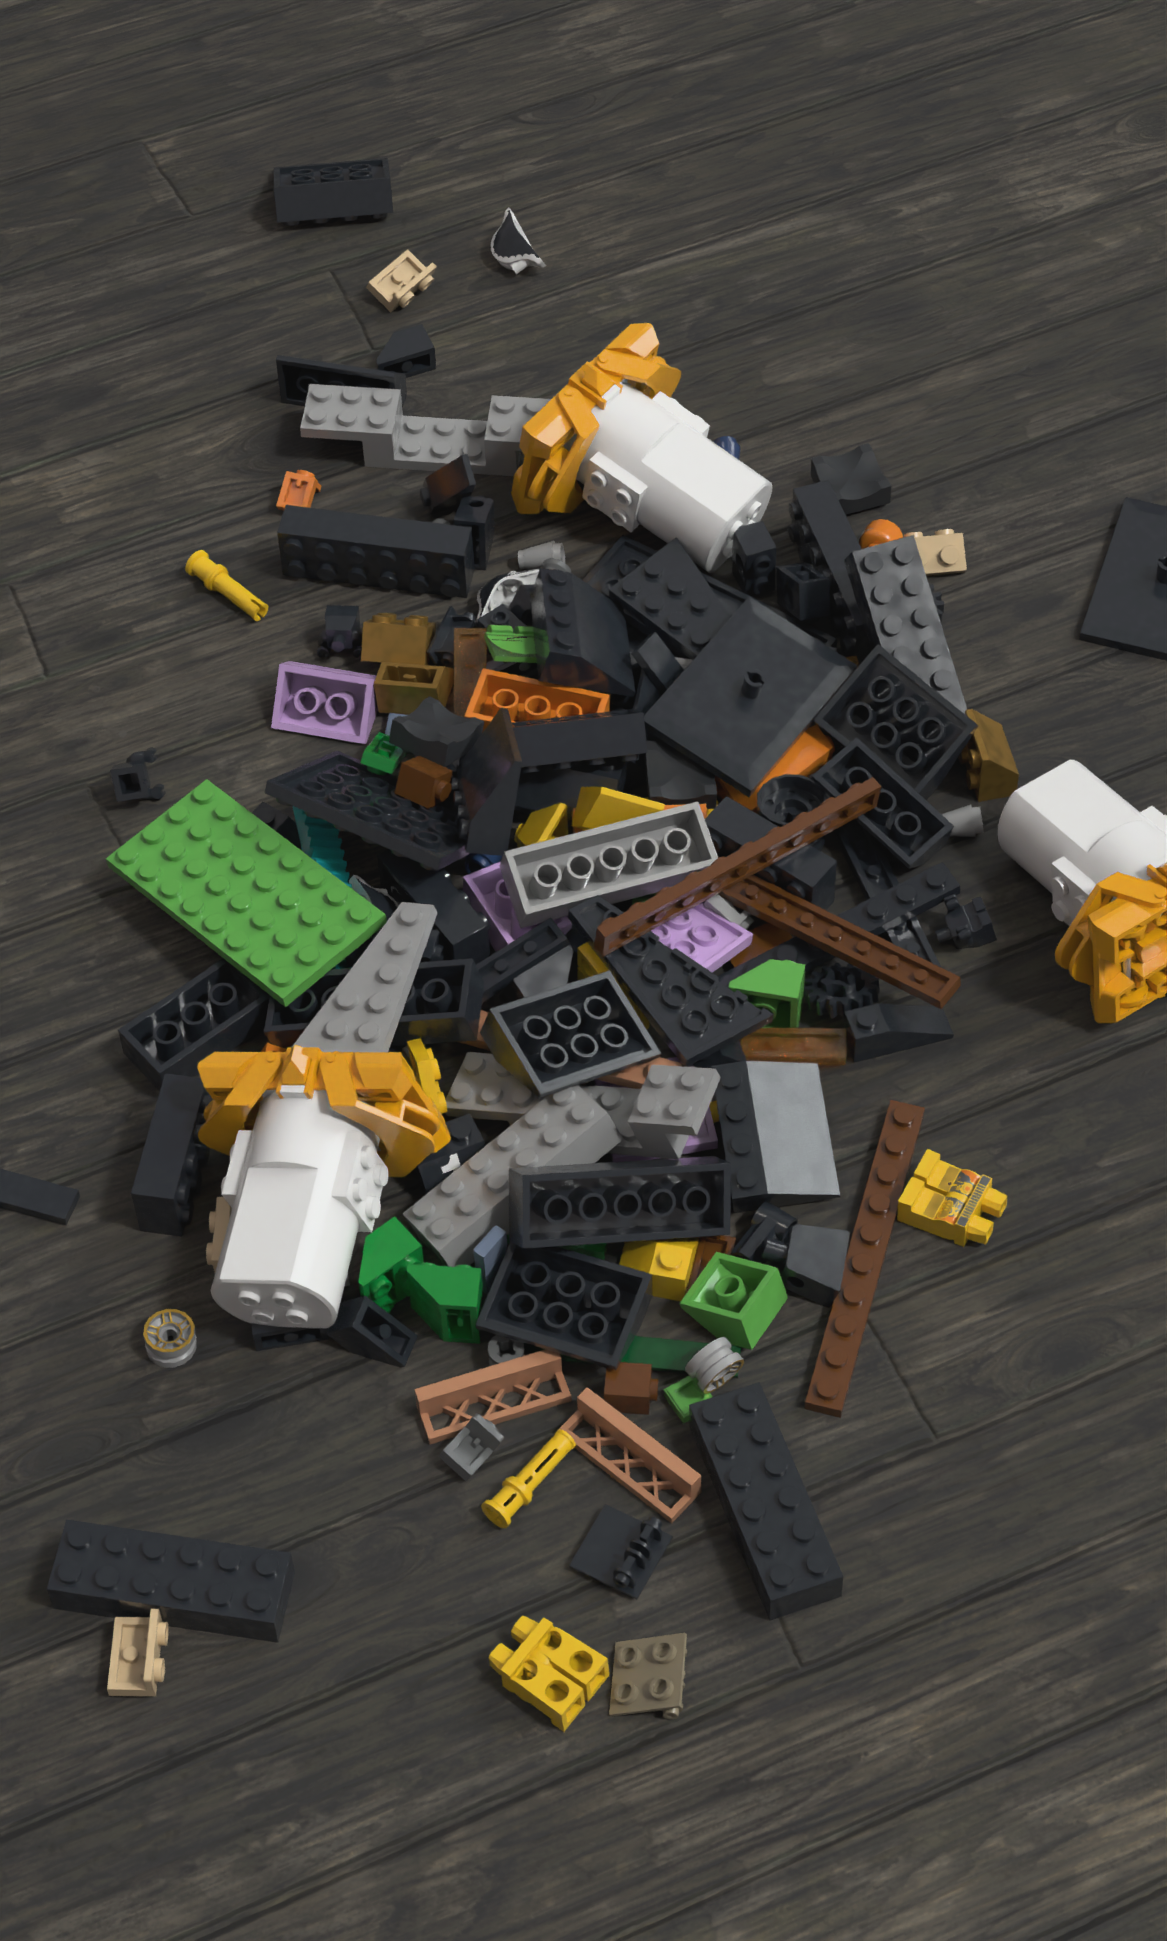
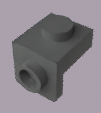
M476 1413L438 1457L467 1482L503 1441L504 1436L498 1432V1429L491 1421L484 1419Z

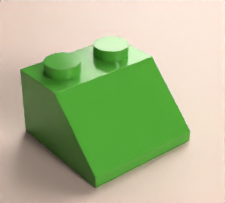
M770 959L730 981V990L733 992L740 991L748 997L747 1001L760 1010L765 1008L774 1014L772 1023L756 1030V1032L796 1038L803 1008L805 964L795 963L790 960Z
M716 1252L681 1300L680 1306L716 1338L726 1337L732 1345L752 1350L786 1302L788 1296L778 1268Z

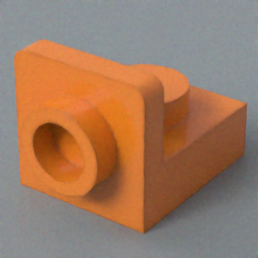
M297 470V473L286 471L276 506L279 510L283 511L286 505L310 508L315 492H320L322 486L313 473L305 470Z

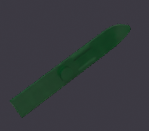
M635 1336L621 1362L652 1364V1370L687 1373L685 1367L688 1362L709 1343ZM524 1343L525 1352L528 1354L545 1350ZM731 1345L733 1353H741V1347ZM560 1354L561 1361L593 1364ZM739 1371L732 1378H738Z

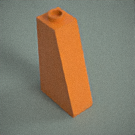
M814 725L803 733L750 797H747L715 776L717 796L720 801L727 796L757 814V794L763 784L774 777L785 774L802 775L809 778V775L816 773L832 759L835 752L834 743L829 735L823 734L818 725Z

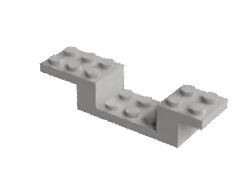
M309 384L300 431L301 437L362 441L365 467L437 471L459 456L468 454L473 474L514 476L520 461L521 449L519 444L522 427L551 399L492 395L488 421L403 416L401 390Z
M467 1052L446 1097L448 1111L446 1115L461 1117L470 1113L472 1118L508 1121L512 1125L546 1096L538 1098L499 1064L493 1054ZM651 1065L642 1089L590 1085L578 1086L609 1114L623 1137L620 1143L607 1152L608 1154L680 1159L689 1135L697 1136L721 1077L716 1069Z

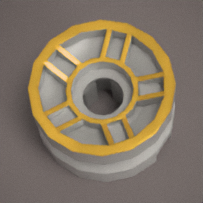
M165 1309L156 1312L148 1318L144 1325L143 1336L146 1352L150 1360L164 1368H174L185 1364L192 1358L196 1351L197 1339L194 1323L185 1312L177 1309ZM173 1336V1339L175 1340L168 1342L167 1337Z
M721 1337L712 1341L694 1355L686 1365L685 1371L691 1378H696L699 1381L698 1387L703 1393L708 1394L720 1388L736 1375L742 1368L744 1359L739 1353L732 1352L731 1343L726 1337Z

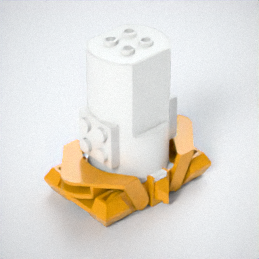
M650 323L630 324L590 363L587 361L569 378L568 384L522 427L519 447L524 454V462L514 474L511 495L517 512L520 514H539L544 508L549 512L571 513L581 502L586 500L591 507L599 509L609 516L615 524L623 526L630 532L640 524L667 544L677 537L692 561L708 573H712L732 556L734 532L741 526L761 520L772 494V483L708 439L707 435L710 425L701 417L682 407L675 399L670 398L680 381L681 371L669 366L662 357L657 356L659 342L653 325ZM577 480L580 481L582 484H584V490H583V491H582L581 487L579 486Z
M1070 759L1012 793L1000 816L998 841L1006 854L1052 893L1053 903L1051 907L1054 915L1058 920L1064 921L1069 925L1056 948V963L1060 967L1069 970L1070 975L1076 981L1090 985V1001L1094 1019L1097 1023H1117L1157 998L1164 997L1167 993V815H1163L1153 806L1139 812L1078 761Z
M299 1045L287 1047L286 1052H213L200 1061L197 1066L204 1088L213 1098L204 1110L206 1122L200 1127L198 1138L206 1146L230 1156L227 1175L221 1183V1195L232 1207L213 1279L211 1295L221 1308L248 1323L274 1327L329 1328L335 1323L357 1232H372L375 1218L379 1217L381 1210L380 1197L382 1188L387 1184L388 1177H405L431 1153H436L450 1142L451 1136L444 1117L432 1099L426 1096L415 1080L413 1070L401 1052H322L319 1047H301Z

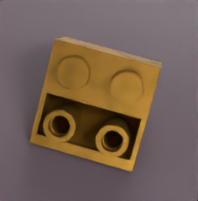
M378 613V615H372V619L363 622L361 661L427 665L430 663V657L426 652L435 636L436 623L428 622V616L409 615L404 620H396L397 614Z
M381 662L374 681L378 711L380 713L409 715L429 696L438 700L445 707L457 674L456 669L443 666Z
M973 709L965 710V715L978 725V728L958 757L960 764L966 765V782L969 790L974 789L978 802L1010 797L1017 790L1019 773L1002 725Z

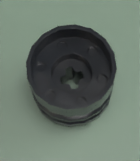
M794 774L781 775L770 779L759 790L757 794V814L771 823L782 827L793 821L800 813H808L819 807L827 799V795L811 778ZM825 835L809 845L821 851L825 845Z

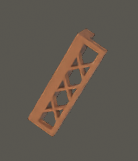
M546 1349L414 1389L416 1406L429 1444L456 1437L472 1418V1416L465 1414L469 1405L480 1402L489 1406L488 1411L482 1417L496 1425L572 1401L562 1372L561 1356L559 1353ZM556 1379L560 1393L550 1396L536 1392L540 1383ZM515 1391L525 1396L521 1404L514 1407L501 1403L504 1395L509 1392ZM441 1413L454 1417L449 1427L435 1431L429 1418Z
M587 1387L577 1397L578 1410L559 1429L571 1435L576 1443L575 1449L672 1524L701 1493V1475ZM584 1419L596 1429V1437L579 1438L572 1431ZM592 1446H597V1451ZM601 1446H619L624 1450V1459L607 1460L601 1455ZM628 1454L634 1459H628ZM646 1467L652 1472L653 1482L637 1483L630 1478L629 1468ZM620 1468H625V1473ZM674 1489L683 1497L670 1509L658 1499V1490Z

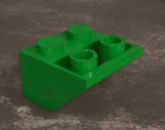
M395 1216L365 1237L358 1281L360 1296H367L388 1313L400 1300L406 1296L410 1297L407 1264L418 1265L424 1263L422 1245Z
M428 1262L418 1265L407 1264L411 1308L443 1341L480 1344L482 1330L476 1329L475 1324L484 1305L481 1268H473L469 1265H457L455 1267L437 1266Z

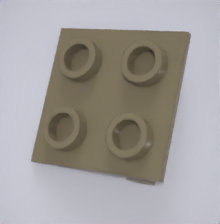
M686 1633L615 1643L610 1716L661 1710L663 1711L664 1718H678L679 1713L683 1711L682 1692L685 1688L683 1679L686 1676L684 1666L685 1657L687 1656Z

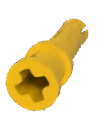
M198 550L190 556L185 566L186 573L190 576H197L204 582V586L208 590H217L255 621L261 620L257 613L262 618L267 614L268 604L261 601L228 575L227 568L210 560L208 553Z
M557 1430L555 1435L516 1476L506 1478L502 1483L503 1488L491 1500L488 1499L482 1503V1510L490 1521L501 1528H507L511 1524L510 1518L519 1508L527 1506L531 1502L534 1489L553 1471L566 1454L576 1446L571 1435L564 1430ZM551 1454L550 1459L536 1473L535 1470ZM509 1499V1503L504 1506V1503Z

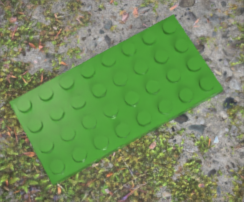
M207 779L106 858L110 869L285 1007L380 930L387 922L385 913Z

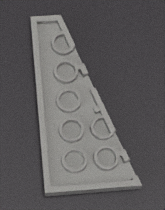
M401 902L294 1045L319 1047L322 1052H388L437 916L434 905Z

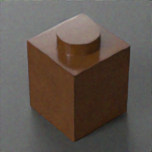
M417 756L401 763L395 794L423 807H433L446 801L450 795L452 788L450 780L453 771L424 757Z
M621 1362L617 1370L606 1368L604 1401L620 1413L649 1415L650 1401H657L659 1379L652 1378V1364Z

